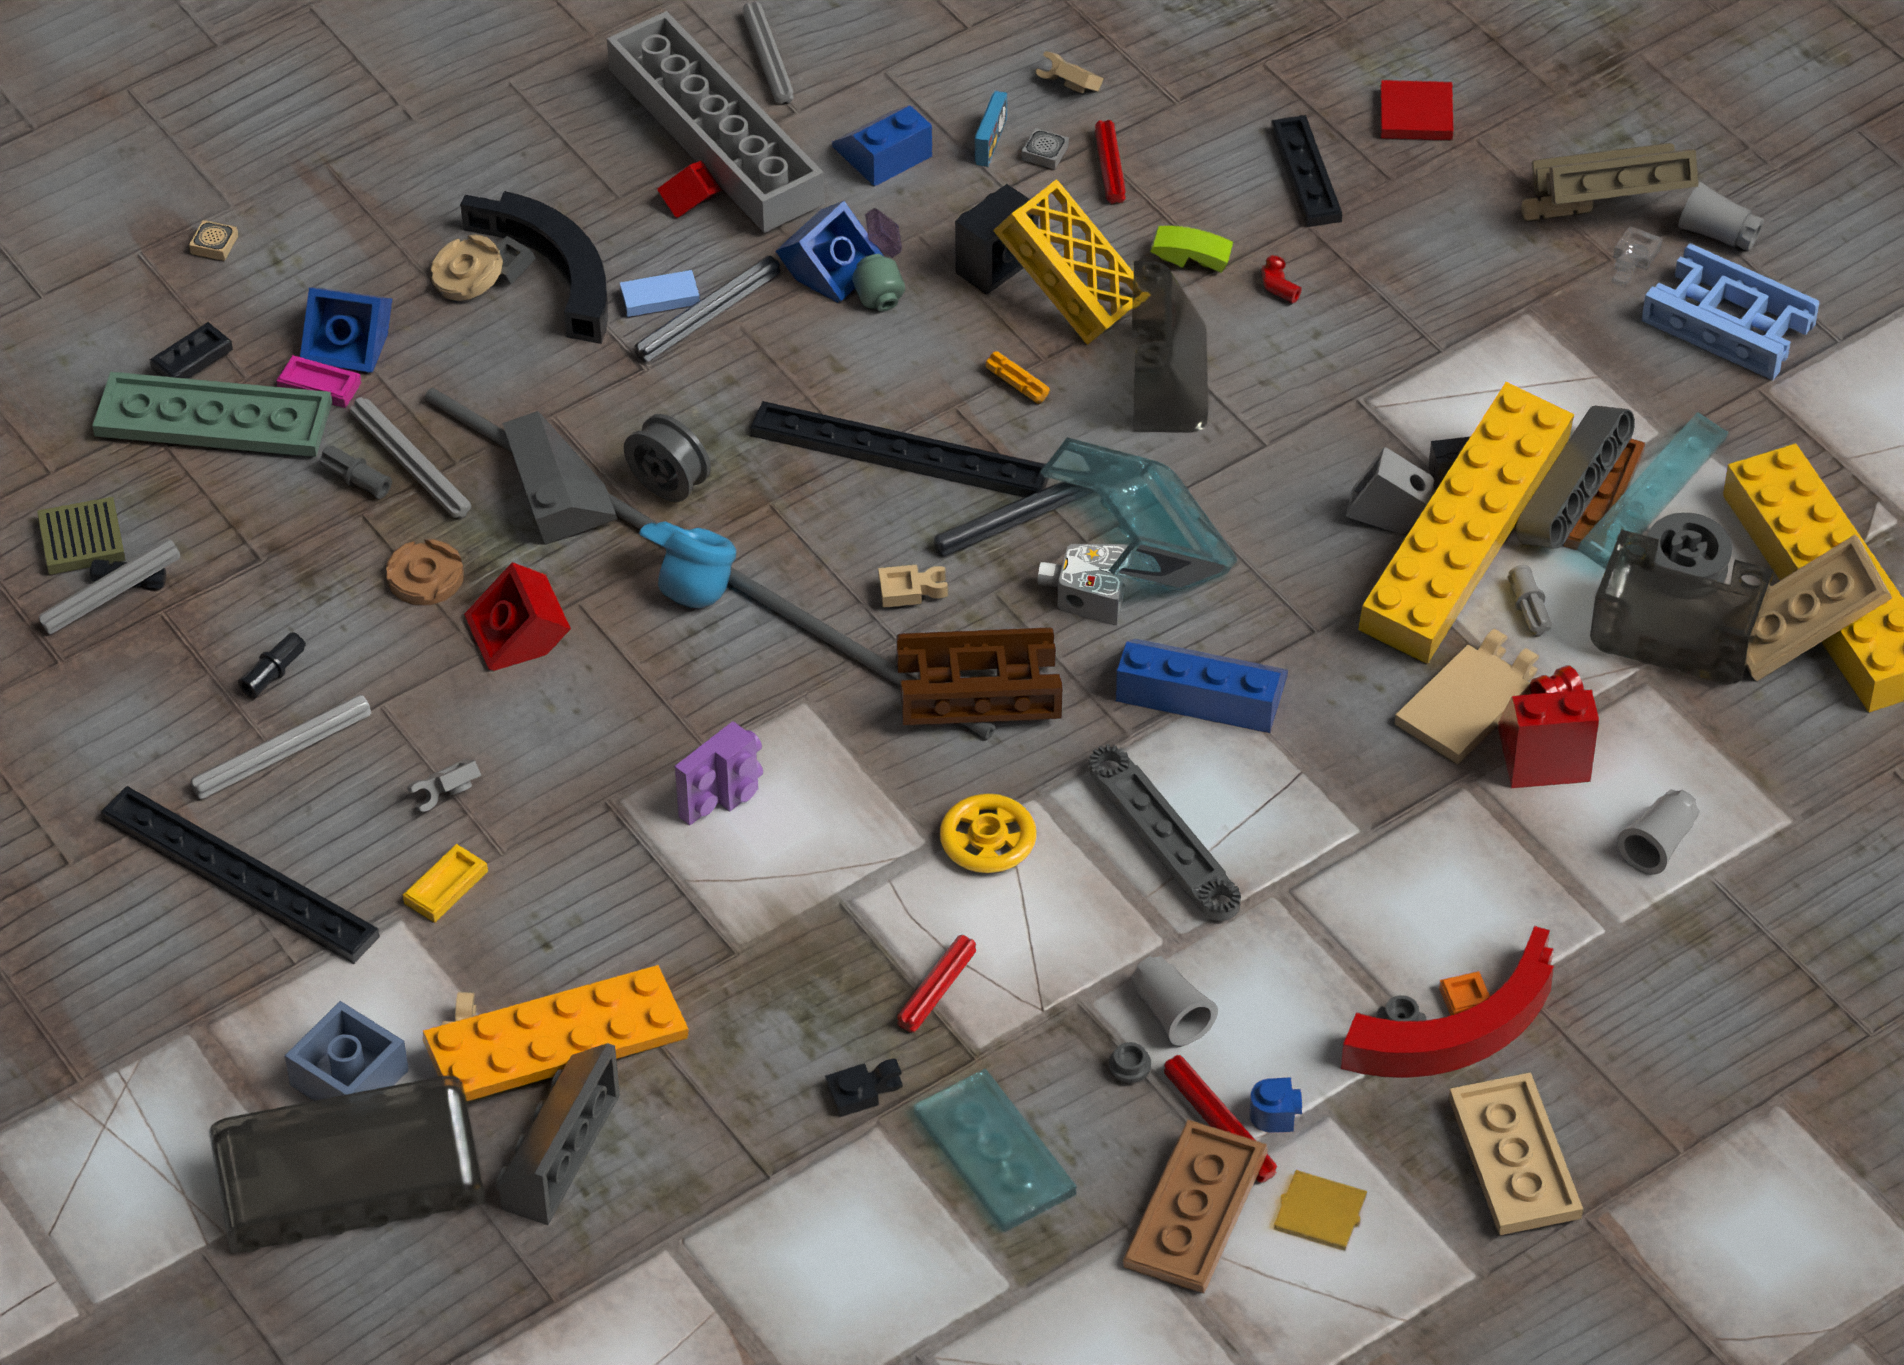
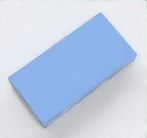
M692 270L620 282V291L628 317L693 306L700 301Z

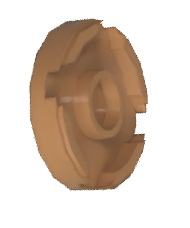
M425 539V543L416 545L415 541L404 544L393 552L387 561L386 578L391 592L401 601L413 605H433L445 601L454 595L463 583L464 567L458 551L448 543L435 539Z

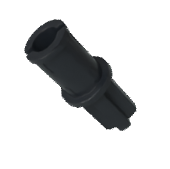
M291 632L270 652H263L255 666L238 680L241 690L249 697L253 696L254 699L258 697L272 681L285 675V668L304 651L305 641L297 633Z

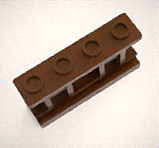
M1053 628L898 634L896 636L898 673L918 672V680H901L903 725L1062 719L1063 687L1060 674H1039V667H1055L1056 647ZM996 669L997 676L960 678V671Z

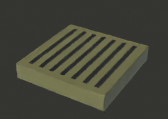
M114 497L37 510L49 575L89 568L94 559L109 560V564L113 563V561H126Z

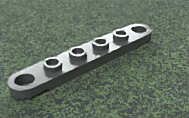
M1106 744V747L1099 746L1098 750H1093L1089 760V773L1201 912L1208 918L1217 921H1224L1234 917L1240 909L1241 892H1239L1238 886H1235V883L1227 877L1226 871L1139 766L1132 762L1123 748L1118 749L1116 745L1110 747V745ZM1104 761H1114L1119 766L1118 769L1114 768V771L1112 769L1107 771L1106 768L1102 770L1103 767H1099V764ZM1215 895H1224L1230 901L1229 904L1225 903V906L1223 904L1218 906L1217 903L1213 905V902H1210V898Z

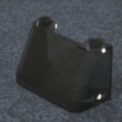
M1134 261L1132 337L1139 338V334H1142L1150 343L1141 345L1135 352L1133 432H1197L1203 429L1208 421L1206 324L1166 265L1156 261Z

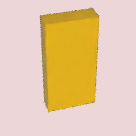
M455 844L403 894L404 904L435 923L488 872L487 862Z

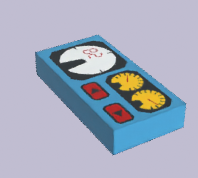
M995 91L992 93L975 136L976 165L988 167L1007 120V93Z

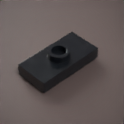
M207 322L150 359L151 369L160 376L189 379L232 351V341Z

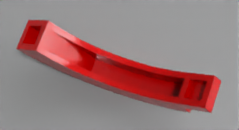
M1534 926L1522 958L1507 982L1488 999L1463 1012L1424 1021H1394L1356 1012L1343 1043L1341 1069L1379 1077L1410 1078L1431 1076L1470 1066L1505 1048L1534 1021L1551 991L1554 970L1551 962L1554 949L1548 947L1550 930Z

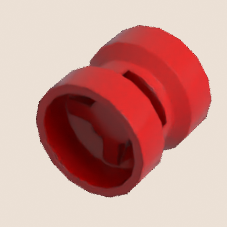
M1570 665L1556 669L1550 677L1541 675L1530 682L1531 694L1584 690L1579 674Z

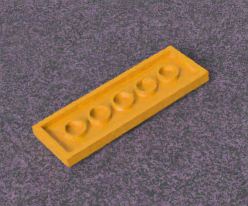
M659 965L423 1030L422 1040L451 1106L554 1077L557 1070L564 1069L571 1055L606 1043L615 1045L617 1059L688 1039L689 1028Z

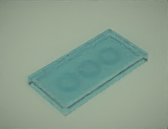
M986 1068L914 1105L915 1116L1004 1233L1077 1195L1075 1183Z

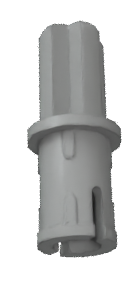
M1516 566L1507 575L1516 595L1515 606L1519 611L1523 612L1529 629L1535 635H1542L1545 631H1549L1552 626L1544 605L1545 594L1542 590L1538 589L1532 574L1533 572L1529 566Z

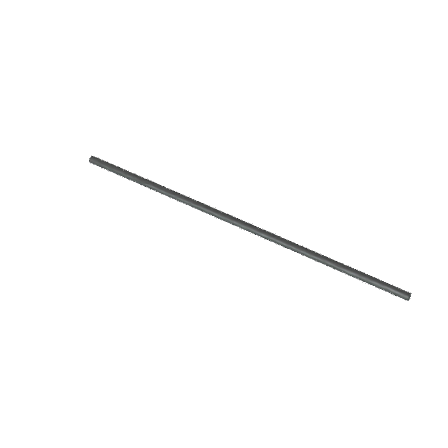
M430 388L425 395L427 402L512 452L505 430L437 389ZM609 494L616 516L639 530L648 523H657ZM731 567L728 583L899 687H901V680H918L908 673H898L897 666ZM990 722L961 723L985 739H989L995 731V725Z

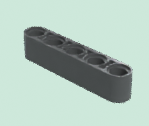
M1595 405L1587 411L1521 513L1517 522V537L1520 543L1556 549L1565 543L1634 433L1635 418L1631 410Z

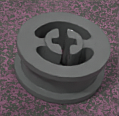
M654 414L643 423L642 431L633 432L624 442V455L633 474L649 491L667 501L681 502L691 494L693 485L703 483L710 475V460L700 440L683 423L668 415Z
M1688 512L1667 515L1655 522L1648 532L1646 550L1642 561L1644 575L1655 589L1672 598L1697 600L1708 597L1717 592L1726 580L1728 564L1732 555L1731 539L1720 524L1706 516ZM1663 552L1669 553V559L1665 556ZM1705 554L1708 555V557H1709L1711 560H1706V559H1705Z

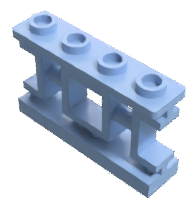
M1688 244L1684 249V256H1680L1677 260L1675 277L1683 281L1676 290L1661 283H1658L1656 287L1652 286L1645 295L1642 314L1643 322L1768 379L1774 380L1780 372L1782 361L1785 362L1788 358L1791 343L1781 337L1788 328L1804 335L1809 330H1812L1816 325L1819 301L1693 244ZM1702 282L1713 288L1710 291L1698 285ZM1689 297L1695 301L1700 302V304L1696 306L1687 302L1686 300ZM1724 298L1748 309L1742 319H1739L1716 307ZM1767 311L1778 316V319L1774 320L1764 314ZM1753 327H1756L1767 333L1762 336L1751 330Z

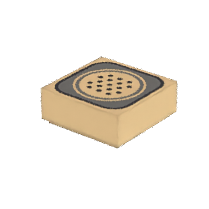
M203 220L189 244L191 254L225 261L238 238L237 227Z

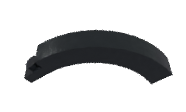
M504 191L500 201L464 195L460 204L463 231L500 238L508 236L548 258L562 272L571 289L570 297L564 310L566 337L602 344L608 323L606 276L600 255L585 232L556 209L523 195Z

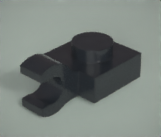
M888 1059L881 1062L871 1072H868L865 1063L825 1075L826 1086L839 1118L878 1106V1094L893 1092L903 1087L899 1076L902 1073L896 1059Z

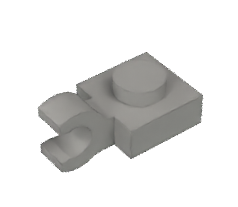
M463 759L429 775V778L425 780H416L410 783L407 789L408 792H416L419 789L426 791V800L416 805L415 808L417 811H428L436 805L441 792L449 791L450 795L463 792L472 787L470 780L481 776V773L474 760Z

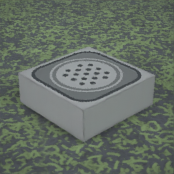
M1035 128L1022 150V160L1055 170L1069 147V137Z

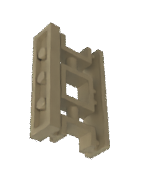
M1672 143L1532 161L1534 194L1537 196L1551 195L1553 204L1698 187L1696 150L1675 151Z

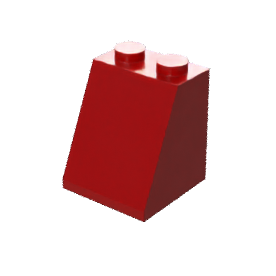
M1592 689L1511 697L1498 722V730L1511 788L1591 782L1599 726V717Z

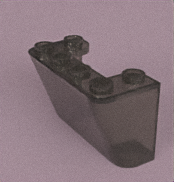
M1621 529L1595 596L1590 638L1593 644L1600 651L1607 654H1615L1644 664H1652L1677 671L1681 674H1689L1711 680L1718 684H1736L1741 681L1771 587L1774 570L1735 559L1729 585L1655 565L1659 539ZM1632 544L1639 545L1646 550L1647 554H1634L1627 546ZM1741 576H1755L1761 583L1756 586L1750 585L1743 581Z

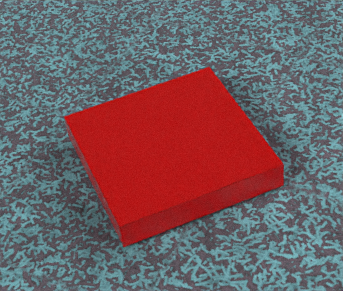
M1381 80V138L1453 140L1452 82Z

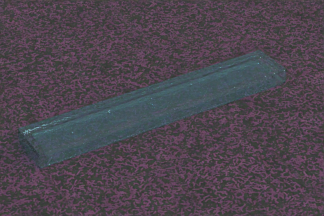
M1697 412L1585 536L1577 550L1607 571H1610L1723 444L1729 433Z

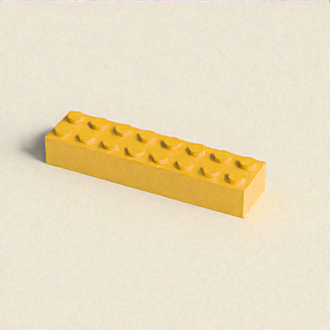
M1508 382L1504 383L1362 605L1359 631L1426 664L1429 663L1514 528L1526 505L1568 442L1574 418L1573 413Z
M1795 443L1728 464L1723 497L1780 581L1851 536L1856 535L1860 539L1892 599L1823 640L1822 644L1868 712L1903 702L1904 598L1801 449Z

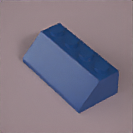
M1133 639L1126 642L1117 669L1116 702L1270 733L1286 683L1288 670Z

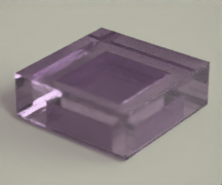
M876 208L867 212L865 218L869 240L892 258L902 252L898 224Z

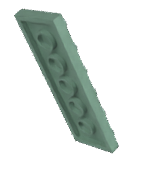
M110 372L93 423L94 436L316 457L332 405L331 392Z

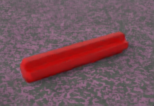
M1109 119L1106 121L1099 120L1095 124V136L1106 200L1111 204L1115 202L1122 203L1126 199V189L1115 126Z
M965 935L956 937L898 1013L897 1024L901 1029H905L910 1033L917 1031L976 953V942Z

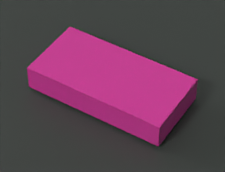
M292 355L276 381L277 387L331 392L332 405L346 408L361 385V376L359 373Z

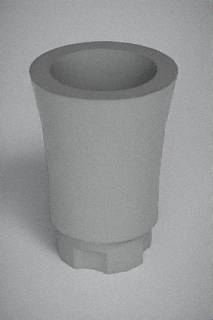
M1699 182L1698 187L1694 188L1683 209L1678 228L1705 235L1734 248L1738 246L1745 250H1751L1762 230L1764 219L1752 214L1751 210L1723 197L1704 183Z
M1673 789L1659 797L1637 821L1619 834L1617 845L1624 860L1630 866L1645 874L1655 875L1663 872L1673 852L1693 827L1694 821L1699 815L1700 810L1696 806L1695 798L1684 790L1676 791Z
M1149 956L1136 966V971L1131 976L1132 984L1138 989L1139 996L1150 1007L1161 1023L1171 1043L1177 1046L1188 1045L1203 1037L1211 1029L1218 1015L1217 1005L1188 982L1174 965L1168 963L1162 956Z

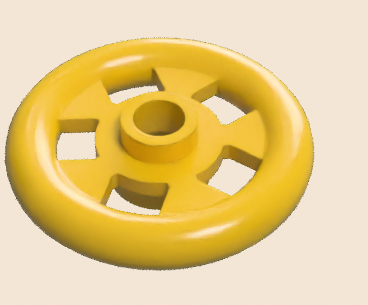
M978 794L959 801L948 810L941 822L939 834L944 851L956 864L975 872L996 873L1013 868L1028 857L1035 845L1037 831L1033 817L1019 802L998 794ZM997 810V815L993 813H983L979 815V811ZM960 821L970 823L967 834L956 831ZM1016 821L1020 827V832L1009 834L1006 824ZM968 844H971L976 849L981 850L978 855L967 852L965 848ZM1005 844L1011 848L1009 852L999 856L995 852V850L1002 848Z

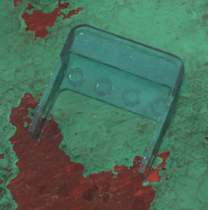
M1067 437L1041 470L1044 477L1090 488L1098 493L1102 498L1100 500L1101 504L1113 513L1120 523L1118 527L1121 532L1132 540L1109 569L1113 575L1161 586L1168 591H1183L1226 575L1237 562L1234 552L1178 475L1161 462Z

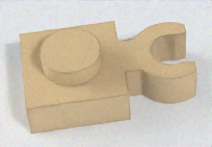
M917 565L878 568L883 607L922 604V595H928L937 599L948 596L947 582H942L945 581V567L934 566L923 573H918Z

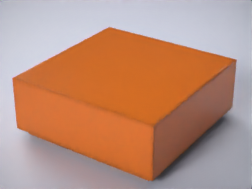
M1479 971L1440 980L1439 990L1450 1016L1470 1009L1490 997Z

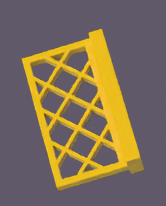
M1057 179L1022 207L1015 210L993 230L1087 345L1150 294L1149 290ZM1051 193L1062 205V212L1049 209L1048 196ZM1026 213L1040 216V229L1037 228ZM1049 219L1062 222L1063 235L1050 232ZM1072 225L1079 226L1085 233V241L1072 237ZM1050 242L1064 246V258L1060 256ZM1073 248L1086 251V263L1073 260ZM1095 253L1105 257L1109 263V269L1096 266ZM1074 270L1087 273L1088 287L1074 273ZM1096 276L1109 279L1110 292L1097 289ZM1119 282L1126 283L1136 296L1130 298L1120 295ZM1098 299L1111 302V316L1098 302Z

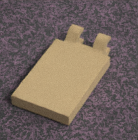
M1493 629L1487 634L1478 650L1467 645L1395 714V725L1451 761L1459 764L1498 726V722L1512 696L1530 694V682L1528 681L1537 673L1538 669L1532 665L1539 659V655L1525 648L1519 653L1513 665L1508 664L1501 659L1506 653V649L1501 645L1507 640V636Z

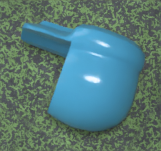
M668 522L648 523L639 531L641 536L666 548V554L658 578L659 590L665 596L680 605L690 608H704L713 605L722 597L727 589L731 567L737 553L736 547L730 540L707 529L694 528L687 530Z

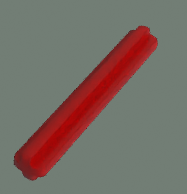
M1175 1055L1172 1059H1168L1165 1062L1164 1074L1210 1127L1255 1140L1183 1056ZM1268 1154L1256 1177V1180L1261 1183L1273 1178L1277 1173V1164Z

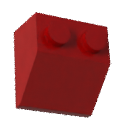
M513 562L464 613L487 667L493 671L547 655L571 630L546 574Z

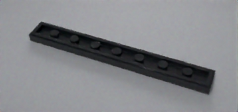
M762 401L750 427L752 437L1020 497H1026L1045 489L1051 475V470L1046 469L1049 464Z
M128 786L101 811L102 820L353 964L380 937L379 928Z

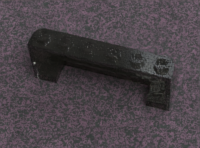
M440 1076L227 1117L218 1120L209 1129L211 1150L230 1254L254 1252L263 1247L284 1243L295 1244L304 1239L324 1235H340L350 1230L370 1226L381 1227L390 1222L411 1218L422 1219L436 1213L467 1210L477 1205L486 1204L464 1085L459 1078L454 1076Z

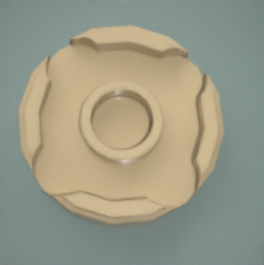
M469 235V239L460 241L458 238L448 243L439 251L432 262L431 271L433 275L431 279L437 291L445 298L455 301L472 299L483 294L496 282L501 274L503 260L497 246L488 237Z

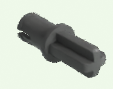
M334 446L326 447L320 457L321 465L345 478L347 485H357L374 495L377 499L384 498L389 492L392 485L391 477L385 476L366 465L365 459H355Z

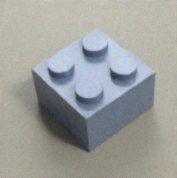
M339 1001L284 1055L290 1086L353 1126L409 1071L404 1040L342 1001Z

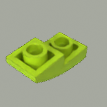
M1158 226L1150 252L1159 256L1162 260L1172 262L1182 268L1187 259L1191 258L1204 267L1212 268L1222 273L1228 264L1233 241L1199 229L1182 226Z

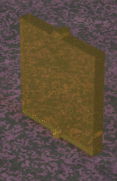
M1296 1170L1287 1193L1281 1195L1280 1203L1282 1206L1274 1223V1230L1346 1251L1354 1228L1359 1227L1361 1224V1217L1359 1215L1367 1197V1191Z

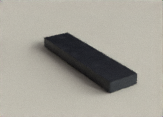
M1306 115L1271 120V132L1306 227L1342 222L1343 213Z

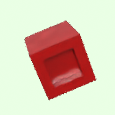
M702 160L687 166L657 188L677 218L683 216L699 203L712 198L722 191Z

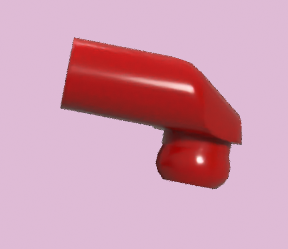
M1270 255L1266 259V264L1262 265L1261 268L1265 289L1291 303H1296L1301 295L1302 288L1285 279L1283 269L1286 263L1284 259L1276 255Z

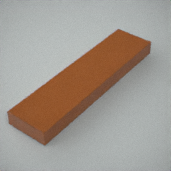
M1630 439L1566 539L1563 547L1601 557L1644 453L1645 442Z

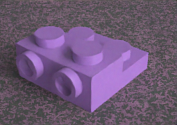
M732 721L675 765L678 815L680 819L691 825L700 817L710 814L718 803L728 811H731L740 803L747 802L754 796L759 789L758 778L764 773L756 754L762 749V744L754 732L744 730Z

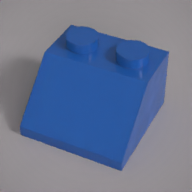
M909 105L888 112L832 141V147L875 187L932 157V125Z
M845 201L818 211L775 251L796 281L837 303L855 289L852 275L857 268L858 262L869 255H883Z
M309 288L300 357L333 367L373 372L388 336L393 298L326 288Z

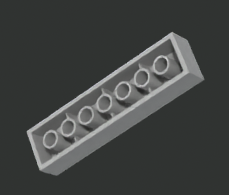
M667 11L607 38L609 70L696 162L703 161L717 184L764 233L825 204L824 172Z

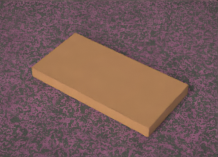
M1187 1119L1123 1258L1124 1268L1204 1294L1268 1153L1267 1144Z

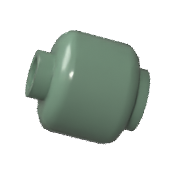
M881 254L869 255L860 260L852 275V281L862 305L869 309L877 308L879 311H887L894 308L905 292V283L896 262Z

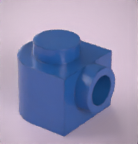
M1291 1077L1268 1078L1257 1082L1253 1086L1250 1096L1249 1117L1252 1124L1257 1129L1269 1133L1294 1132L1295 1115L1302 1114L1301 1089H1292Z

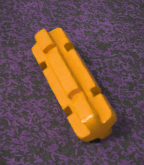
M995 351L991 353L990 357L986 360L985 366L987 369L1037 404L1044 402L1045 398L1049 395L1050 389L1047 385L1000 352Z

